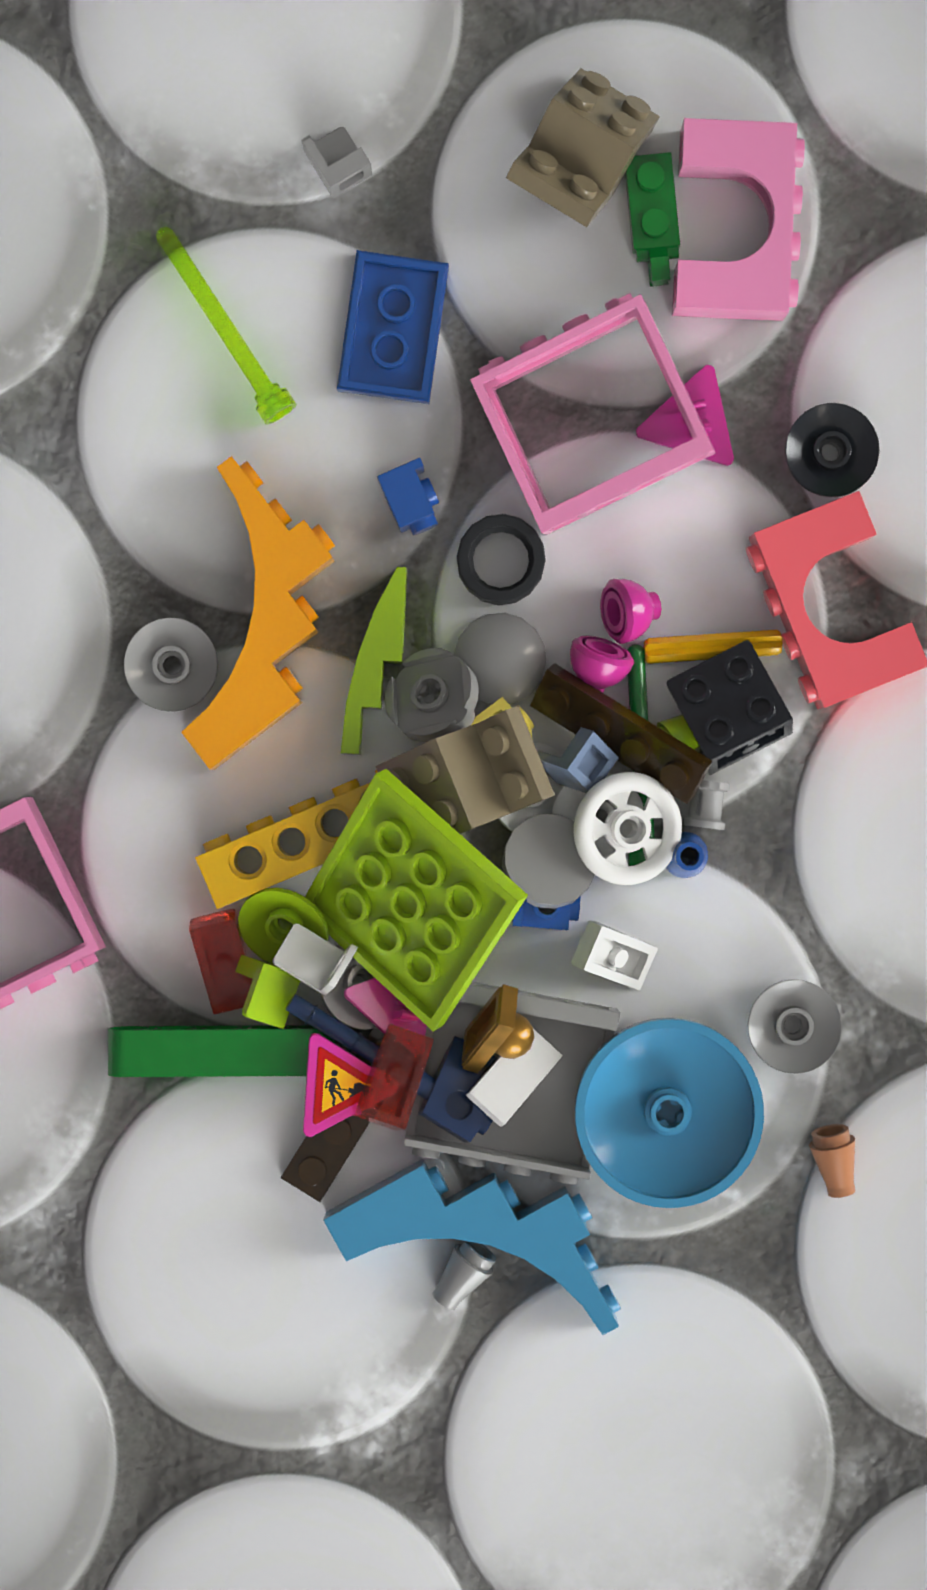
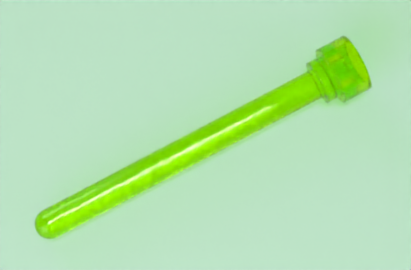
M161 227L156 233L157 241L257 393L254 399L258 403L255 407L258 414L266 425L280 420L289 414L297 406V403L287 388H281L278 383L272 384L174 231L169 227Z

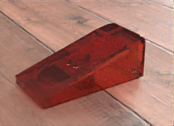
M228 909L191 919L189 932L213 1015L243 1008L253 979L235 972L241 954L247 956L244 940L239 930L236 910Z
M389 1024L361 1093L354 1116L393 1130H406L434 1039Z

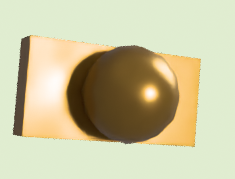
M505 984L499 987L465 1029L462 1069L478 1074L494 1053L503 1058L516 1059L530 1050L534 1040V1031L527 1018L516 1013L518 988Z

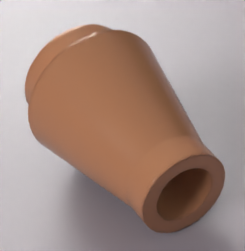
M842 1124L826 1125L815 1129L811 1133L813 1141L810 1142L809 1148L825 1182L828 1196L841 1198L852 1195L856 1191L854 1184L855 1137L850 1135L848 1126Z

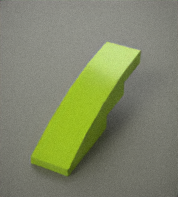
M397 567L373 612L357 655L345 707L341 754L361 755L363 709H382L384 663H403L407 590L406 567Z

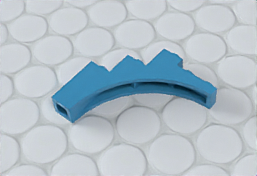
M421 1159L325 1213L323 1221L345 1261H349L382 1246L415 1239H457L490 1245L525 1259L554 1278L583 1306L602 1335L619 1327L615 1312L621 1310L618 1300L608 1284L600 1288L592 1272L599 1267L586 1243L579 1247L576 1242L590 1235L586 1221L593 1217L581 1195L578 1193L571 1197L566 1186L519 1212H516L514 1208L521 1203L508 1179L500 1183L495 1173L445 1199L443 1193L449 1191V1188L436 1165L429 1169L424 1159Z

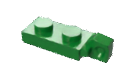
M671 152L635 155L625 173L632 253H636L637 262L648 263L650 287L669 285L668 281L671 279L669 259L679 258L680 247Z

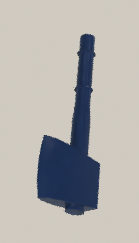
M294 994L285 1008L286 1011L304 1021L305 1025L309 1024L349 1049L348 1052L352 1051L367 1060L383 1074L423 1098L424 1100L418 1112L419 1115L464 1143L471 1142L477 1133L481 1135L486 1133L493 1120L473 1103L466 1094L495 1062L497 1057L492 1055L478 1074L464 1070L461 1065L464 1039L454 1036L434 1077H432L399 1055L378 1046L362 1036L361 1032L354 1031L318 1008V1005L314 1006L297 994Z

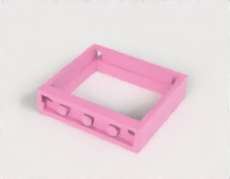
M631 293L619 299L614 298L605 304L606 312L592 319L589 318L588 314L578 316L562 326L564 333L548 341L545 335L536 337L520 346L522 354L506 362L503 356L488 361L489 364L478 369L480 375L470 379L542 534L548 535L716 454L641 294L632 298ZM638 320L693 439L550 508L495 390Z
M24 797L0 809V834L21 823H26L84 942L0 983V1009L14 1003L11 993L27 986L32 994L57 982L53 973L70 966L72 972L75 973L98 962L95 952L106 947L33 797Z

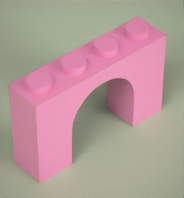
M684 118L680 130L678 177L727 179L744 184L753 190L764 204L768 215L769 228L764 245L754 254L744 259L730 262L678 260L674 269L672 316L783 321L789 313V307L796 308L799 284L798 279H791V261H798L801 236L800 232H793V215L801 213L803 188L802 185H795L796 167L802 168L805 151L804 139L797 138V123Z

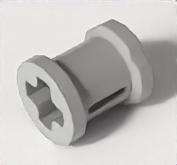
M703 780L694 798L690 801L689 815L683 818V825L724 830L725 823L721 821L724 792L730 789V784Z

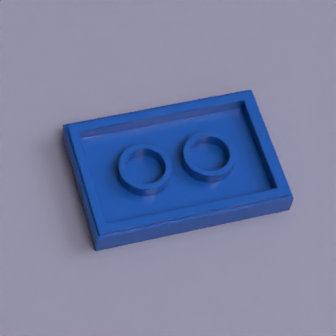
M356 251L337 384L338 392L430 404L449 263Z

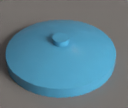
M650 1019L633 1024L613 1035L589 1060L582 1073L575 1097L576 1131L581 1148L593 1170L609 1187L632 1201L652 1207L681 1208L705 1202L725 1191L735 1183L751 1163L759 1146L763 1131L764 1103L758 1079L748 1060L733 1043L719 1032L698 1022L686 1019Z

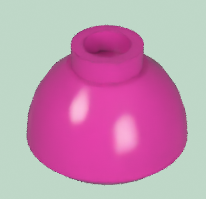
M609 580L602 591L600 600L601 617L604 627L609 636L619 644L632 642L642 636L650 627L652 620L659 619L662 608L659 596L655 592H647L643 586L632 580Z
M586 635L575 638L572 641L570 661L573 671L583 682L593 686L602 693H604L605 688L614 686L622 681L634 665V659L628 650L607 639Z

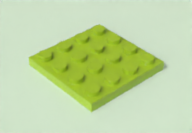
M384 769L374 775L305 895L324 916L329 936L344 950L351 944L357 946L358 949L353 958L433 1032L445 1024L528 896L527 893L388 769Z

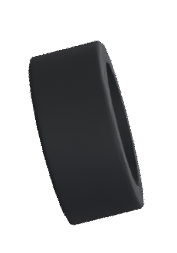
M507 514L486 516L472 524L461 538L457 552L459 577L466 589L479 600L494 605L516 603L530 595L542 578L546 562L544 545L536 530L521 518ZM504 532L512 534L522 541L528 552L529 563L527 571L520 581L511 586L499 588L488 585L480 579L474 569L473 556L476 547L482 539L493 533Z

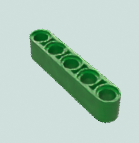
M272 1025L107 1028L108 1076H306L309 1036L313 1033H318L336 1045L337 1042L310 1025H285L284 1029Z

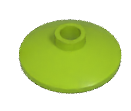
M266 888L254 893L247 898L239 912L238 925L243 940L258 957L274 965L272 962L274 956L294 924H300L326 941L329 940L328 926L320 910L306 897L288 889Z

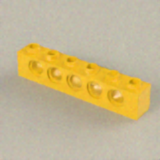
M353 779L331 789L334 798L317 804L315 797H311L288 807L292 815L288 818L274 823L272 816L269 815L246 825L249 833L246 836L231 841L229 834H225L202 844L206 853L195 857L216 908H222L324 864L339 838L329 835L324 830L323 818L325 814L332 809H338L343 811L349 820L370 783L360 786L358 779ZM288 828L300 830L305 837V847L297 855L286 853L280 845V837ZM246 846L256 848L262 856L261 867L255 873H247L238 865V854Z

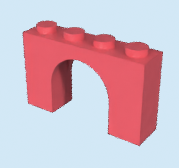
M860 491L757 531L749 537L751 546L746 547V553L754 572L759 573L762 571L769 589L763 591L768 609L773 617L780 615L786 630L785 633L781 634L784 649L790 660L797 658L804 675L798 678L802 694L808 704L815 703L817 710L927 667V658L912 622L866 641L843 643L830 639L817 630L806 613L803 599L804 586L807 576L814 565L826 556L869 540L877 535Z

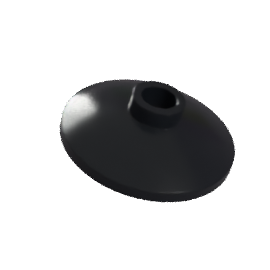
M840 403L821 404L804 412L792 425L785 445L786 462L794 479L806 490L824 497L848 495L862 487L874 473L880 451L877 433L868 418L857 409ZM824 445H833L837 449L838 456L836 460L828 461L822 456V447Z

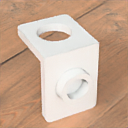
M294 924L272 962L275 966L326 996L338 983L358 947L351 944L343 951L302 925Z

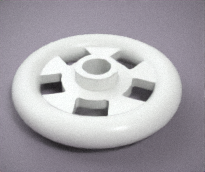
M622 772L610 775L592 786L582 798L574 818V842L581 860L599 878L619 885L642 883L658 875L671 862L674 849L681 840L682 820L680 810L670 791L653 777L636 772ZM631 791L648 796L643 810L637 806L627 805ZM607 799L615 805V809L608 814L605 823H603L595 815L601 804ZM651 818H662L663 820L661 839L649 838ZM629 819L632 823V830L627 836H622L620 825L623 821ZM604 834L607 842L614 848L605 857L599 853L594 843ZM643 848L646 860L637 865L628 866L625 856L626 852H634Z

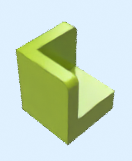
M241 954L235 972L253 979L242 1009V1015L284 1029L289 1015L285 1008L293 995L296 994L300 980L275 965Z

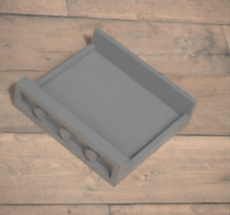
M471 982L445 1024L434 1032L427 1026L423 1054L419 1059L418 1068L434 1077L454 1036L464 1039L465 1029L499 988L498 986ZM518 990L516 1013L527 1018L533 1029L563 1055L505 1125L500 1127L492 1121L484 1135L477 1133L469 1143L462 1142L419 1115L418 1112L424 1099L413 1093L404 1146L413 1147L412 1154L420 1157L439 1159L440 1152L458 1155V1162L468 1166L485 1167L486 1161L505 1164L504 1171L508 1173L531 1176L532 1169L551 1173L550 1179L553 1181L576 1185L578 1178L589 1180L591 1174L589 1169L590 1163L581 1148L575 1125L574 1107L578 1084L589 1060L617 1031L620 1011L617 1008ZM496 1053L493 1054L497 1058L500 1056Z

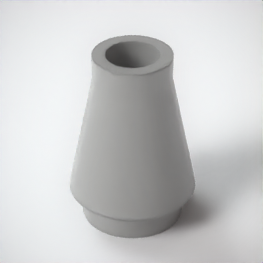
M468 1241L456 1244L439 1284L432 1293L436 1301L447 1309L455 1310L463 1299L493 1274L492 1266L496 1262L494 1254L483 1244Z

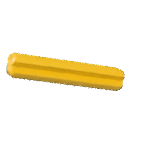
M776 629L648 638L644 641L645 661L652 664L708 660L746 640L751 642L758 656H772L782 653L783 643L781 632Z

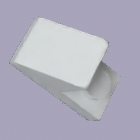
M589 920L570 964L640 991L658 948L597 921Z

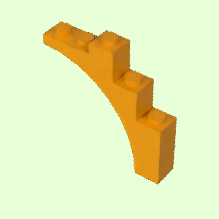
M232 456L217 466V469L235 496L249 532L255 568L254 607L244 647L229 679L211 704L181 732L210 770L217 769L303 703L297 696V693L303 687L287 667L278 671L275 665L319 632L312 624L319 616L303 595L296 600L291 595L335 562L329 553L335 545L322 527L317 524L311 529L305 520H302L291 530H288L286 525L292 519L276 498L269 503L266 502L257 490L258 487L264 484L247 461L239 466Z

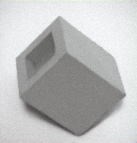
M344 127L337 128L316 142L312 140L310 135L301 140L305 154L333 199L372 176L369 159L361 147H356Z

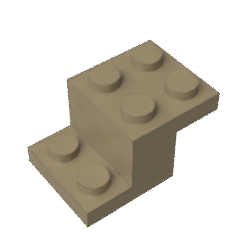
M580 68L552 98L529 146L513 162L506 178L583 226L588 227L614 195L636 152L651 134L660 116L652 112L650 106L644 100L636 96H626L611 87L609 80L603 75Z
M519 706L502 711L469 727L435 738L375 766L377 772L388 769L459 834L555 796Z

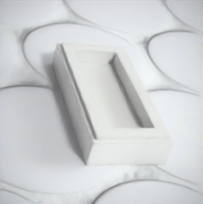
M534 1029V1040L526 1054L516 1059L499 1056L466 1094L473 1103L500 1127L507 1123L563 1056Z

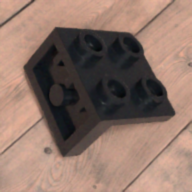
M748 640L667 680V688L699 745L700 753L713 761L708 770L709 775L793 734V718L751 642Z

